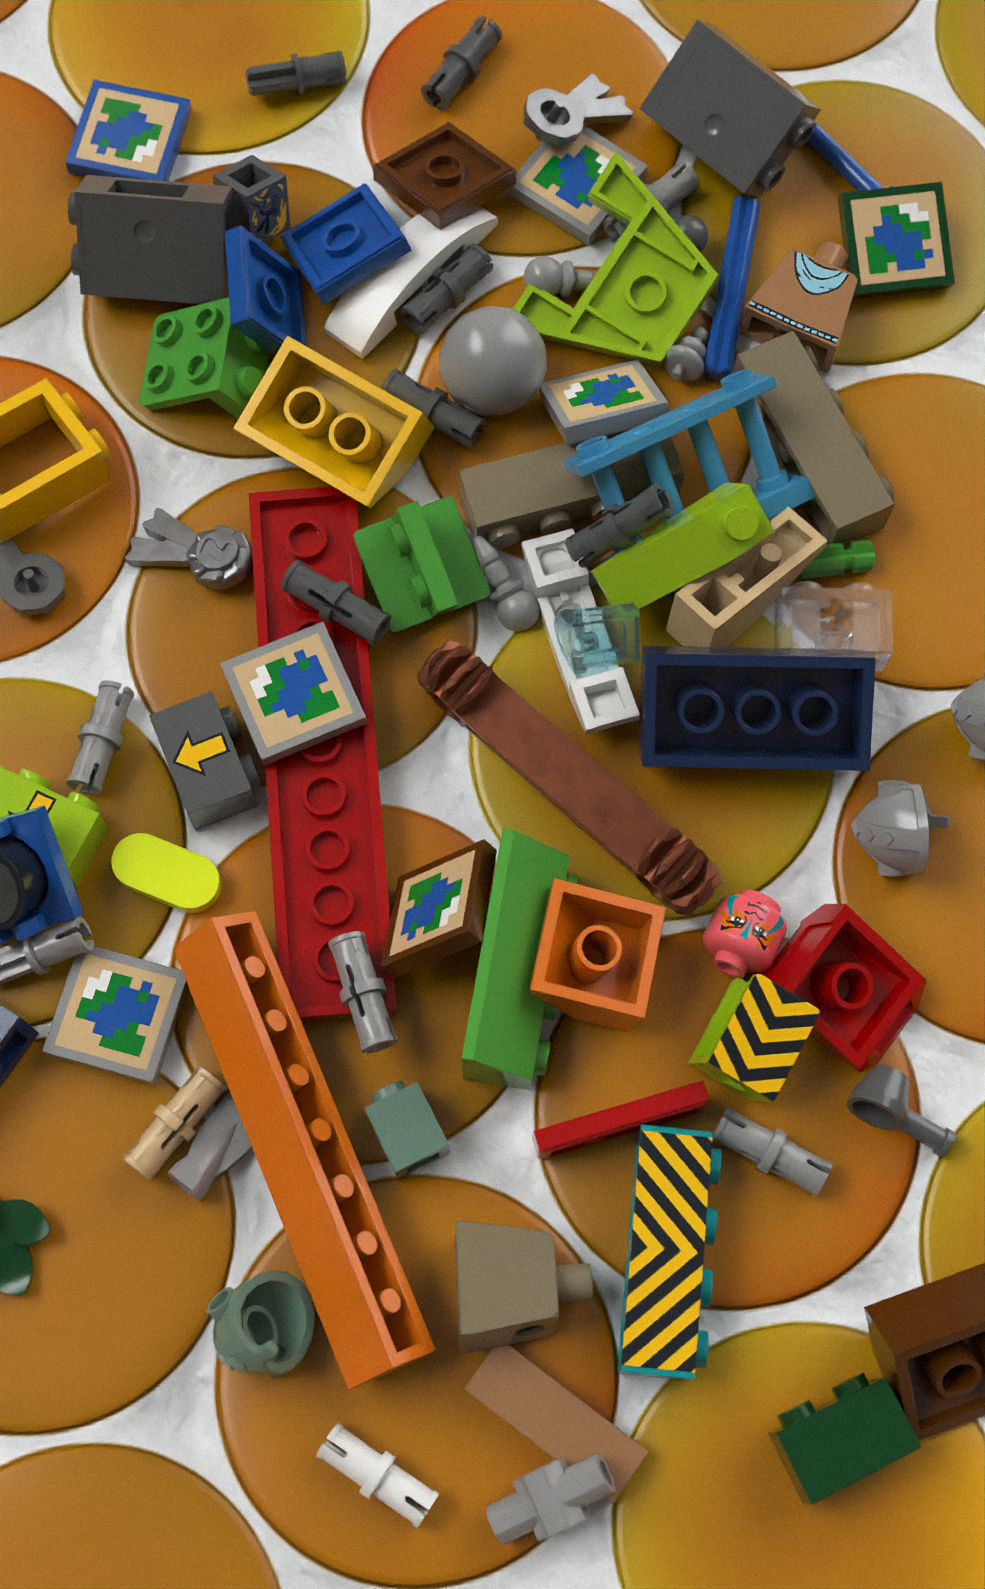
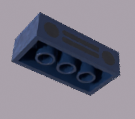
M642 646L638 754L641 764L645 767L870 771L876 658L865 650Z

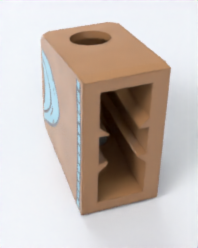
M827 241L820 244L814 257L797 249L789 251L747 303L739 335L762 344L794 331L802 346H808L813 351L819 370L828 374L838 349L858 281L854 274L843 270L848 259L846 250L837 243Z

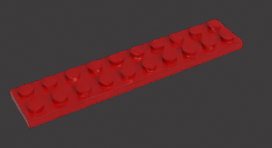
M332 486L248 493L258 648L324 622L367 720L365 725L265 765L278 967L301 1022L352 1018L350 1008L342 1005L339 996L343 986L333 953L328 944L339 935L353 931L364 932L377 978L384 979L387 988L383 999L388 1014H398L395 978L381 968L390 923V906L369 643L366 639L336 621L331 624L319 618L318 610L292 594L282 591L280 588L282 578L289 566L295 560H301L305 562V565L333 582L337 583L341 580L351 585L352 593L365 600L362 560L353 540L354 532L359 530L357 501Z

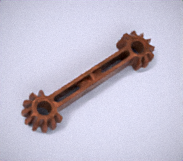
M448 640L442 647L436 648L425 660L424 666L417 674L419 685L436 702V705L441 707L449 717L456 720L461 727L468 729L640 881V884L645 886L653 896L657 897L677 914L692 915L700 906L703 907L714 895L713 891L722 881L716 865L705 856V852L694 845L692 840L686 838L677 828H672L502 681L493 672V669L487 666L479 656L477 657L467 646H462L459 642Z

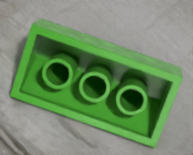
M503 828L461 1058L462 1078L531 1091L533 1075L545 1077L551 1043L539 1040L543 1018L554 1020L556 1013L555 1007L529 993L551 883L554 878L577 884L578 876L567 874L570 860L569 855L510 829Z

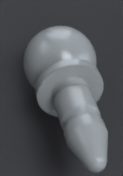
M540 256L533 259L527 265L524 271V284L526 288L530 283L553 296L559 293L561 297L568 298L572 289L574 291H585L597 272L593 273L588 270L574 271L572 261H564L560 264L552 257Z
M476 536L474 546L477 560L485 568L484 572L491 585L496 587V592L489 595L491 601L498 602L497 616L499 621L507 629L516 632L531 628L539 617L540 607L538 600L531 592L522 589L524 584L522 577L515 581L510 579L511 575L504 562L499 560L497 550L485 538Z

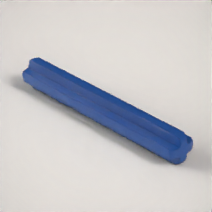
M739 195L733 201L704 364V376L710 380L716 379L721 381V379L732 372L761 205L756 197Z

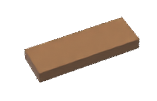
M510 1345L493 1348L464 1388L469 1394L553 1459L557 1460L564 1457L568 1467L599 1453L605 1460L615 1483V1493L604 1497L612 1504L648 1453L646 1449Z

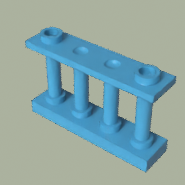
M751 369L732 373L721 379L722 388L609 440L607 436L603 435L584 441L576 447V455L562 461L567 472L582 477L591 473L603 507L607 509L613 504L621 506L625 503L611 464L639 451L651 484H660L662 491L665 489L674 504V514L665 518L666 522L683 511L684 508L660 441L688 429L709 491L711 492L725 482H730L707 419L735 407L759 474V478L755 480L757 486L751 489L768 520L777 516L787 507L792 509L815 498L809 478L788 473L785 469H779L755 397L776 388L777 384L773 376L754 374ZM637 535V536H636V537H637V540H639V539L642 538L643 536H638V535ZM617 547L614 549L615 553L600 559L601 564L625 548Z

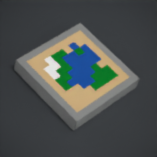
M583 125V129L577 139L562 147L554 146L553 143L542 142L516 172V185L507 189V194L589 246L604 228L603 221L611 215L589 202L588 194L614 153L617 151L641 181L647 176L648 165Z
M638 359L544 382L539 389L541 402L566 445L581 443L598 436H609L625 432L669 412L668 401Z
M324 622L220 663L263 766L367 724L366 716Z
M94 946L91 952L75 956L42 1052L51 1057L156 1086L188 989L183 971Z

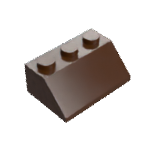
M985 1263L864 1307L872 1350L882 1376L886 1377L918 1440L985 1415Z

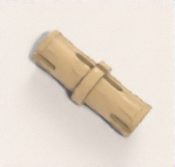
M199 1065L196 1066L195 1071L166 1106L158 1105L153 1112L157 1116L131 1149L121 1157L149 1181L155 1178L154 1175L184 1139L188 1142L191 1141L196 1134L193 1130L194 1126L221 1093L227 1090L218 1079Z

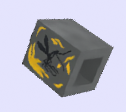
M250 155L213 175L214 185L232 186L233 228L242 226L264 244L291 229L285 174L254 155Z

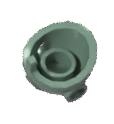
M269 1270L245 1280L235 1289L231 1287L224 1288L213 1297L207 1306L206 1312L215 1320L213 1341L217 1351L216 1356L232 1371L235 1369L238 1372L270 1375L274 1379L279 1378L287 1371L294 1369L302 1360L313 1338L315 1313L312 1297L301 1280L285 1271Z

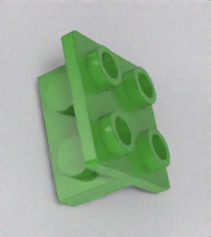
M451 496L421 507L418 501L396 509L393 517L357 530L353 534V540L381 611L391 614V621L388 626L391 633L403 631L486 599L490 595V589L484 573L477 560L456 502Z

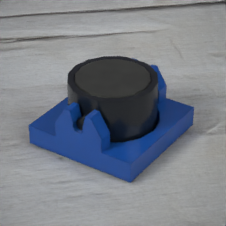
M45 805L0 817V945L15 937L17 941L40 932L47 926L74 920L84 913Z

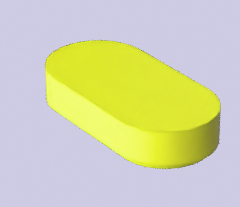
M146 833L129 835L122 839L113 851L111 858L112 869L119 882L125 888L186 913L205 911L217 901L221 893V878L212 861L200 854Z

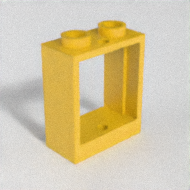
M47 378L0 403V447L46 421L53 419L77 452L3 495L0 493V544L111 481L105 461L111 455L104 439L95 428L89 431L85 429L80 422L82 421V415L72 397L67 392L59 395Z

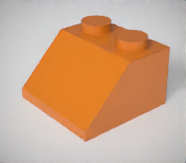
M554 878L551 883L529 993L571 1018L625 1032L630 1031L644 1020L646 1016L666 907Z

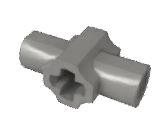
M599 1453L569 1467L564 1457H561L512 1481L516 1492L487 1506V1516L495 1536L502 1544H507L534 1531L539 1542L587 1519L589 1513L585 1506L615 1493V1483L605 1460Z

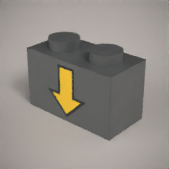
M210 691L149 715L195 831L257 807L252 788L261 785L250 755L238 757L232 740L242 735L230 705L219 709L213 692Z

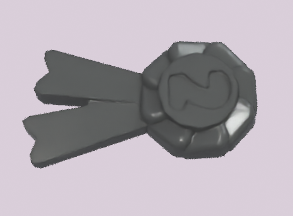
M12 538L0 544V597L3 603L23 617L50 613L66 594L65 575L62 566L44 553L22 554Z

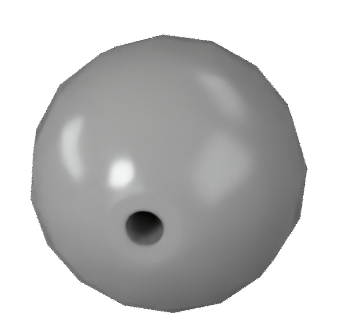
M480 307L462 315L448 330L439 353L440 377L451 398L467 411L479 416H506L522 409L541 388L547 371L546 347L535 325L521 313L507 307Z

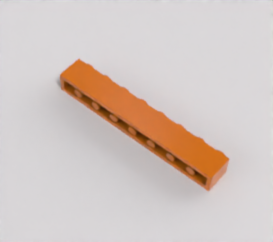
M256 911L210 918L173 949L347 1388L350 1390L392 1373L436 1351Z

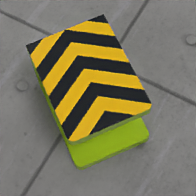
M761 974L753 975L749 982L741 978H734L687 1064L750 1102H774L819 1017V1009Z

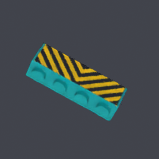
M642 1124L637 1132L617 1373L691 1381L695 1379L696 1368H706L709 1336L708 1331L699 1330L700 1306H710L713 1270L703 1269L705 1244L714 1245L717 1230V1209L707 1208L709 1184H719L722 1157L721 1149L712 1148L713 1132Z

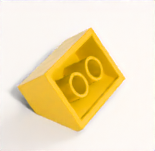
M287 336L233 429L364 506L371 508L409 472L435 427L423 412Z

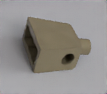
M456 1221L455 1264L459 1353H471L550 1336L556 1333L559 1318L558 1302L592 1301V1273L590 1264L556 1265L553 1234L547 1231L470 1221Z

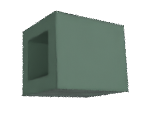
M397 1081L383 1087L371 1096L374 1103L364 1109L397 1179L450 1154L449 1144L418 1081L405 1087L403 1081Z

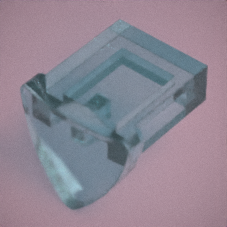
M633 603L586 609L580 607L568 608L560 611L556 616L554 630L557 640L574 674L586 673L589 668L639 662V609Z

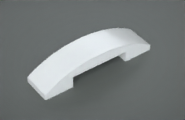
M479 206L444 228L438 229L420 214L416 215L400 228L412 251L344 292L324 326L325 334L363 359L397 326L394 312L455 251L461 254L470 244L478 245L498 225V218Z
M572 528L523 541L522 551L533 592L539 603L541 619L561 678L582 728L586 734L639 720L640 714L623 667H618L589 586L588 568L578 566V561H573L566 548V538L575 534Z

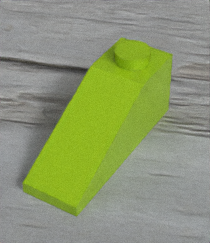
M725 482L591 572L619 618H623L729 563L775 531L749 484Z

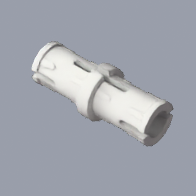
M338 1422L327 1436L328 1440L326 1443L321 1445L316 1457L320 1460L323 1459L360 1485L359 1493L369 1500L374 1495L413 1523L414 1527L418 1528L428 1513L427 1510L431 1508L440 1493L436 1490H431L393 1462L396 1457L386 1450L381 1455L343 1428V1425ZM331 1442H333L334 1444H336L337 1446H339L341 1449H343L344 1451H346V1453L343 1452L342 1450H340V1449H339L338 1447H336L335 1445H333Z

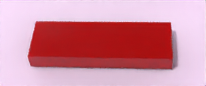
M704 1080L535 1130L533 1131L532 1141L537 1158L545 1160L638 1132L641 1124L658 1126L701 1113L707 1106L710 1098Z

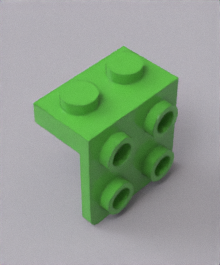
M229 297L161 314L156 318L152 329L140 403L148 410H157L210 398L235 418L239 419L266 373L269 352L231 326Z

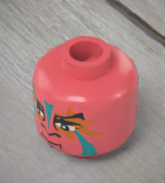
M743 889L739 894L726 895L718 902L703 934L704 947L714 957L712 963L716 969L728 976L743 978L746 973L761 974L772 966L787 932L786 921L780 914L781 907L776 901L758 891Z

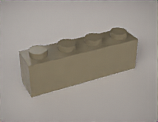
M791 331L737 354L733 373L751 369L754 374L773 376L775 378L777 387L755 397L776 460L781 469H785L788 473L809 478L815 498L803 503L802 506L816 531L828 540L827 544L842 542L845 545L849 541L857 540L884 528L895 505L892 487L885 476L877 475L869 461L868 448L861 434L857 431L852 432L843 416V405L838 394L832 388L827 389L821 379L818 362L813 351L808 346L803 347L795 332Z
M624 432L607 436V439L609 440ZM672 436L660 441V445L680 496L684 471ZM562 443L459 470V494L473 539L476 536H482L495 549H503L516 544L521 538L539 533L549 535L568 530L573 524L592 519L596 522L603 517L602 511L605 509L591 473L582 477L567 472L562 462L576 455V447L581 443L573 445ZM639 451L611 464L625 502L640 495L641 492L652 485Z

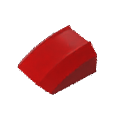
M823 904L804 918L799 928L774 959L772 966L767 971L761 973V975L818 1008L820 1014L809 1036L860 1072L878 1064L917 1011L927 983L926 979L847 904Z

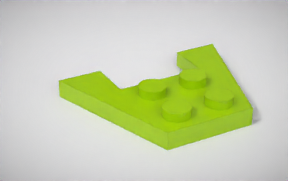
M616 151L589 191L588 200L628 225L574 308L547 291L540 290L529 283L513 307V310L527 317L535 325L543 340L628 360L638 359L641 363L662 367L667 350L671 346L676 345L677 341L681 339L717 284L719 274Z

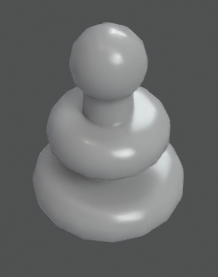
M696 327L691 331L690 336L682 337L677 341L676 345L671 346L667 350L663 366L672 379L682 382H694L702 376L704 372L703 362L707 354L704 345L709 340V332L705 328Z

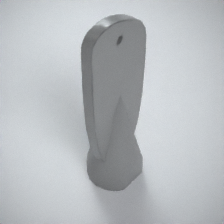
M230 1091L206 1119L194 1138L188 1155L175 1163L167 1172L169 1178L176 1185L199 1202L208 1193L213 1180L228 1171L252 1149Z

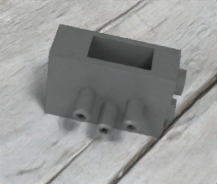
M698 19L639 108L744 194L761 196L764 191H771L778 184L786 169L783 166L784 162L794 148H801L812 136L816 128L814 120L822 110L715 25Z
M86 175L75 192L70 193L68 219L69 223L76 225L77 243H74L71 252V269L73 275H78L80 278V294L204 304L229 297L225 231L233 228L232 186Z

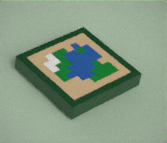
M942 182L844 192L839 195L837 199L843 247L848 253L846 270L854 274L858 279L852 299L950 288L955 284Z

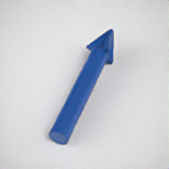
M816 123V128L807 143L857 191L884 188Z

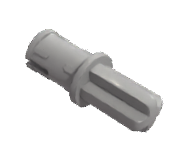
M79 916L74 920L41 933H35L21 941L0 948V985L36 972L38 975H44L50 971L51 965L82 953L91 952L94 949V941L91 939L83 940L93 936L85 919Z

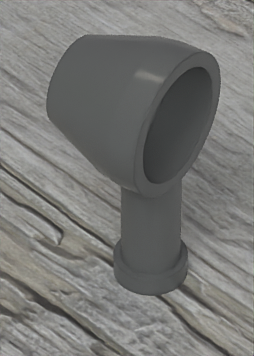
M876 1065L852 1090L847 1100L848 1109L857 1118L871 1126L892 1131L899 1129L933 1149L934 1154L943 1158L951 1149L956 1138V1132L949 1128L943 1129L909 1109V1079L907 1076L894 1067Z

